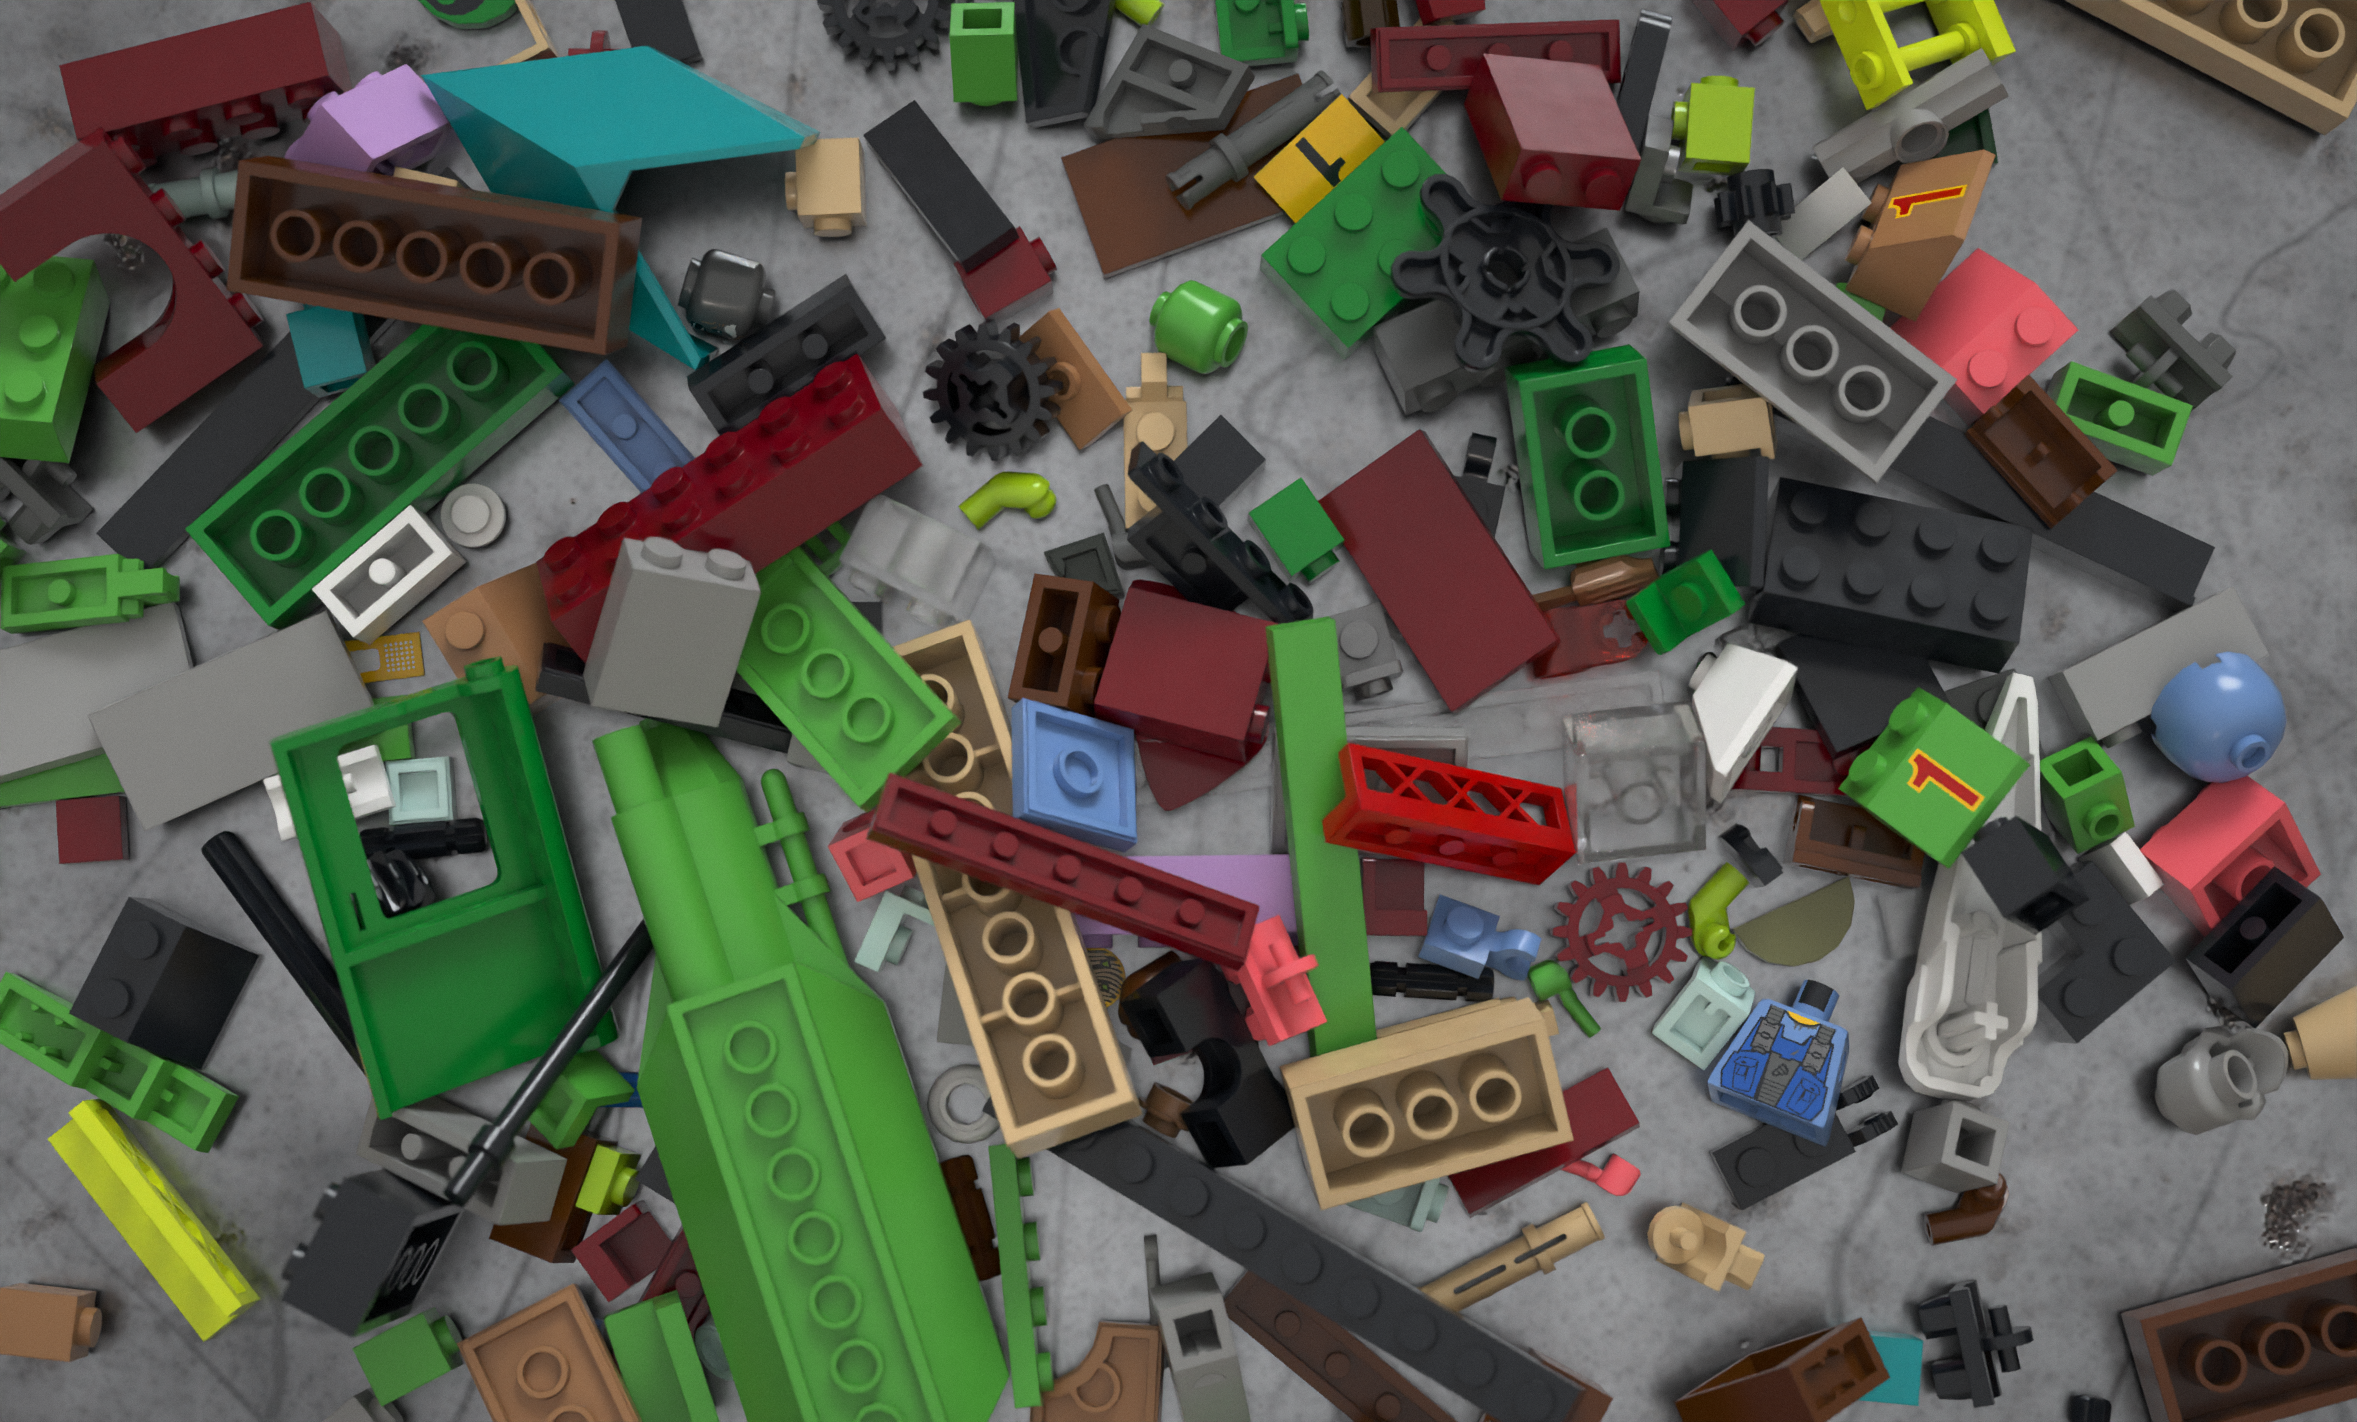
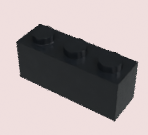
M845 274L688 375L689 391L719 435L727 432H737L757 419L761 411L772 401L780 397H791L811 384L815 376L826 366L834 362H844L857 353L860 356L885 340L886 336L847 274Z

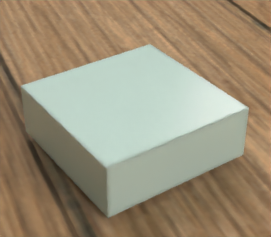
M452 757L385 762L386 774L396 807L388 809L389 825L399 826L457 820L454 763Z

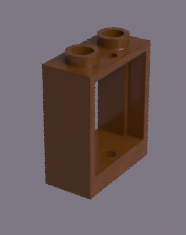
M1862 1317L1747 1354L1676 1400L1674 1404L1683 1422H1827L1888 1380L1890 1376Z

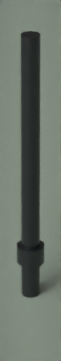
M644 918L493 1124H484L467 1146L470 1155L443 1190V1195L452 1204L458 1207H465L491 1170L499 1171L516 1149L515 1137L654 947Z

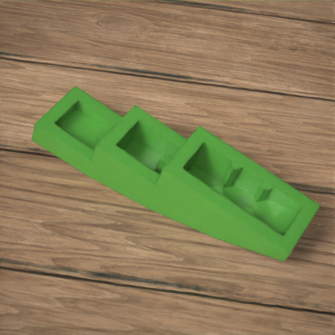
M5 972L0 982V1044L69 1086L87 1090L131 1118L147 1121L195 1151L209 1153L239 1097L238 1095L181 1062L126 1043L69 1014L73 1006L71 1002L14 973Z

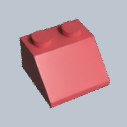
M1979 248L1937 285L1916 321L1902 316L1890 327L1895 333L1957 379L1943 399L1968 426L1980 419L1993 405L2000 402L2027 375H2030L2078 331L2077 327L2035 282Z
M2249 776L2225 783L2212 782L2206 785L2195 800L2168 824L2160 827L2152 835L2151 839L2139 849L2162 879L2164 885L2160 889L2204 937L2225 918L2274 866L2306 888L2321 875L2286 803Z

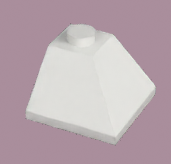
M1727 643L1718 658L1708 653L1697 667L1688 684L1690 688L1695 690L1692 697L1691 713L1710 797L1719 803H1722L1791 700L1798 670L1797 667L1785 660L1731 643Z

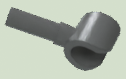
M1103 484L1095 488L1094 492L1109 524L1108 529L1112 537L1116 563L1124 569L1150 565V562L1127 541L1128 532L1125 530L1124 519L1109 484Z

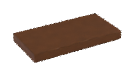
M1299 73L1247 91L1225 130L1114 138L1061 157L1104 279L1287 214L1256 181L1254 176L1299 133L1272 150L1262 159L1247 167L1249 174L1238 182L1232 179L1228 180L1194 204V207L1190 210H1186L1176 197L1196 183V179L1193 178L1172 192L1165 176L1210 148L1209 141L1218 134L1223 133L1227 137L1240 128V126L1252 120L1301 86L1302 82Z

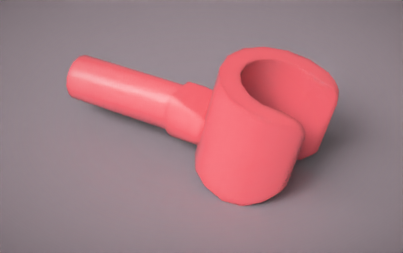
M1614 1153L1602 1170L1592 1163L1578 1160L1561 1169L1562 1171L1586 1178L1587 1181L1597 1184L1615 1196L1628 1194L1641 1175L1638 1168Z

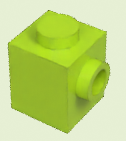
M1706 76L1701 78L1700 83L1690 84L1683 97V102H1673L1670 120H1673L1671 139L1680 140L1679 147L1681 148L1678 172L1730 176L1743 172L1750 162L1755 88L1738 87L1739 81L1728 76Z

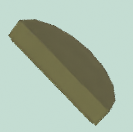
M1849 876L1841 878L1730 930L1744 950L1756 955L1767 963L1795 967L1819 961L1839 946L1852 924L1855 898Z

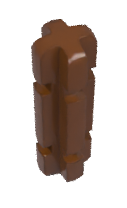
M960 1155L944 1160L940 1164L979 1280L984 1281L997 1277L1001 1274L999 1248H993L991 1240L995 1238L992 1223L982 1189H976L974 1183L978 1176L973 1159L970 1155Z

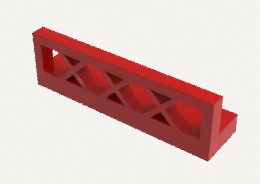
M1349 742L1338 752L1346 797L1322 820L1326 843L1535 885L1542 884L1576 853L1562 788ZM1364 769L1375 771L1393 792L1390 794L1368 789ZM1414 780L1428 782L1447 803L1442 805L1431 802L1412 782ZM1467 792L1481 793L1500 814L1498 816L1486 814L1467 795ZM1523 802L1542 806L1547 826L1538 825L1520 804Z

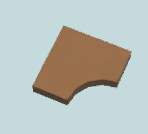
M1117 1321L1099 1322L1092 1349L1077 1368L1060 1378H1054V1391L1043 1392L1044 1406L1031 1407L1030 1422H1161L1165 1350L1158 1324Z

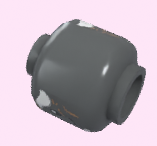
M711 249L703 255L701 260L691 258L677 306L686 308V318L692 327L732 340H741L748 335L753 323L761 326L766 325L776 290L764 287L766 272L759 262L719 249Z

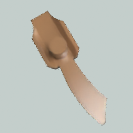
M1620 555L1603 560L1577 563L1576 568L1570 573L1571 585L1533 594L1532 596L1543 612L1574 601H1578L1580 607L1589 604L1596 605L1637 592L1640 588L1646 587L1657 579L1659 574L1652 557L1642 559Z

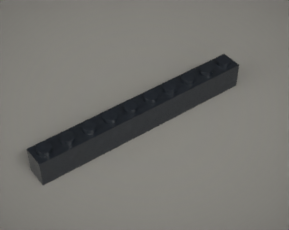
M990 1096L982 1111L998 1120ZM1131 1119L1047 1148L1048 1151L1502 1422H1570L1588 1391L1585 1387Z

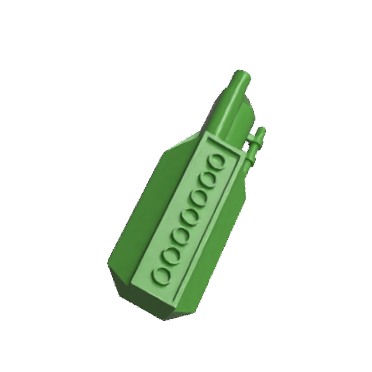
M644 719L639 722V725L613 731L592 740L616 815L611 817V821L656 953L637 1091L747 1422H988L1010 1377L1004 1352L887 1004L848 964L825 894L831 892L825 873L818 874L805 836V833L810 831L805 813L797 812L784 773L778 769H769L761 777V786L773 822L758 826L743 779L703 732ZM779 841L794 882L780 888L765 845ZM801 903L808 925L789 907L790 905Z

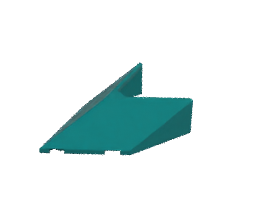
M650 46L421 75L491 193L617 213L615 207L632 170L797 150L815 144L820 134L818 130ZM638 249L629 330L696 371L713 360L719 348L688 333Z

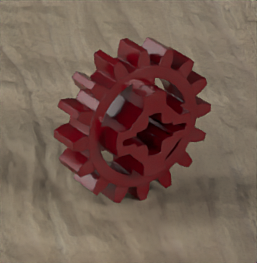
M1626 862L1615 863L1613 877L1607 879L1599 866L1589 869L1592 885L1587 888L1576 880L1572 881L1568 887L1576 898L1573 904L1557 902L1554 907L1558 913L1567 917L1565 925L1550 929V935L1557 938H1565L1567 946L1554 955L1556 962L1573 960L1576 967L1569 976L1570 981L1577 983L1584 980L1587 976L1591 978L1590 995L1599 998L1606 990L1607 985L1613 986L1616 1002H1626L1629 986H1635L1637 992L1643 998L1652 996L1650 979L1655 977L1665 984H1670L1674 978L1666 967L1670 960L1686 962L1688 958L1686 953L1676 948L1677 939L1692 936V929L1685 926H1677L1675 918L1688 909L1686 902L1669 904L1666 897L1674 885L1670 881H1665L1655 888L1649 883L1652 869L1649 867H1642L1635 878H1629ZM1617 889L1634 891L1645 897L1653 906L1644 910H1638L1626 905ZM1594 900L1593 905L1597 912L1595 921L1590 932L1579 936L1581 916L1587 905ZM1616 914L1621 922L1632 921L1634 923L1645 919L1647 921L1645 925L1635 928L1636 932L1628 936L1630 947L1626 950L1620 942L1594 944L1595 940L1606 936L1605 932L1614 928L1612 917ZM1662 929L1660 949L1648 965L1647 962L1649 960L1645 953L1646 946L1652 932ZM1604 954L1616 959L1625 976L1606 973L1593 965L1588 958Z

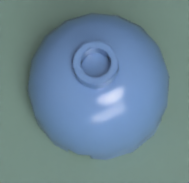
M2228 651L2215 654L2221 662L2211 664L2204 669L2196 662L2182 669L2164 686L2152 707L2150 717L2157 725L2155 735L2151 734L2153 742L2166 758L2190 777L2215 783H2225L2241 779L2260 769L2272 757L2282 741L2287 723L2282 695L2273 679L2247 654Z

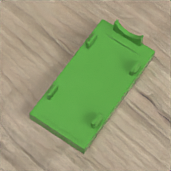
M798 546L755 575L761 594L736 671L860 809L868 813L877 805L884 781L889 772L905 778L961 723V720L801 546Z

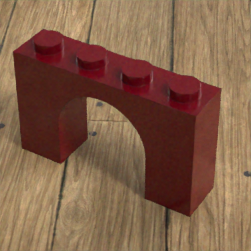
M100 126L0 195V265L12 280L16 282L75 241L91 235L108 233L135 238L151 247L161 256L169 267L173 280L171 296L164 312L148 329L94 365L96 384L135 433H138L263 347L258 328L256 327L263 322V318L246 294L236 292L231 295L229 291H226L227 288L218 278V275L225 271L221 262L202 239L193 245L178 225L186 219L170 195L163 188L153 194L138 173L146 169V167L129 142L123 136L112 141L102 126Z

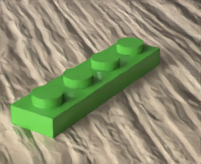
M1006 1144L988 1146L1014 1405L1016 1409L1044 1406L1043 1392L1054 1391V1376L1051 1353H1039L1036 1327L1047 1326L1048 1320L1044 1287L1032 1288L1029 1262L1041 1260L1037 1221L1025 1223L1023 1197L1034 1196L1030 1157L1018 1159Z

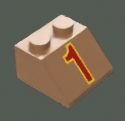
M1978 150L1902 164L1888 188L1877 184L1869 198L1871 204L1864 209L1861 216L1862 219L1871 223L1870 227L1860 226L1845 257V261L1854 264L1845 290L1916 321L1965 241L1996 155L1986 150Z

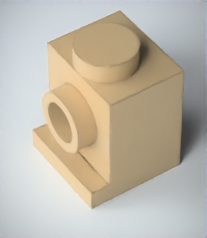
M1745 384L1693 390L1691 392L1688 411L1679 412V430L1683 450L1694 449L1695 457L1711 455L1712 459L1748 457L1750 449L1760 448L1761 456L1769 457V460L1775 459L1778 441L1773 407L1769 402Z

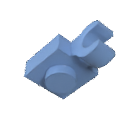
M1440 894L1433 908L1427 927V936L1424 937L1418 957L1479 979L1486 965L1500 971L1507 977L1525 981L1530 964L1536 959L1541 938L1532 932L1521 929L1498 932L1496 928L1500 916Z

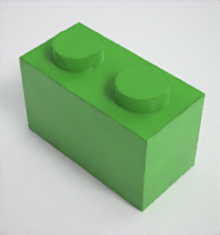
M2072 361L2053 374L2047 391L2048 396L2108 460L2151 476L2172 466L2193 407L2191 404Z

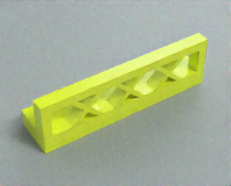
M102 1099L83 1100L68 1112L72 1120L47 1140L203 1342L213 1338L261 1300L110 1104Z

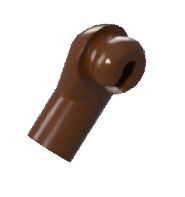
M1999 1173L1997 1184L1964 1191L1957 1207L1954 1209L1925 1214L1924 1222L1930 1244L1934 1246L1988 1234L1994 1228L2008 1201L2009 1188L2004 1176Z

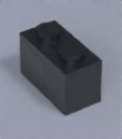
M2017 815L2010 820L2007 817H2000L1984 825L1973 835L1975 844L1961 852L2002 917L2034 935L2090 900L2049 836Z
M2274 866L2185 958L2210 997L2250 1026L2256 1028L2337 946L2344 936L2322 898Z

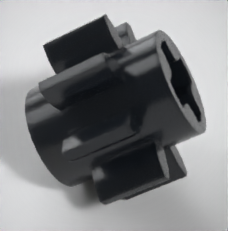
M1772 169L1748 170L1728 176L1726 178L1728 191L1717 193L1718 197L1714 198L1718 228L1733 226L1734 237H1736L1749 220L1771 238L1782 235L1781 220L1791 219V214L1795 213L1791 183L1776 185L1774 170Z

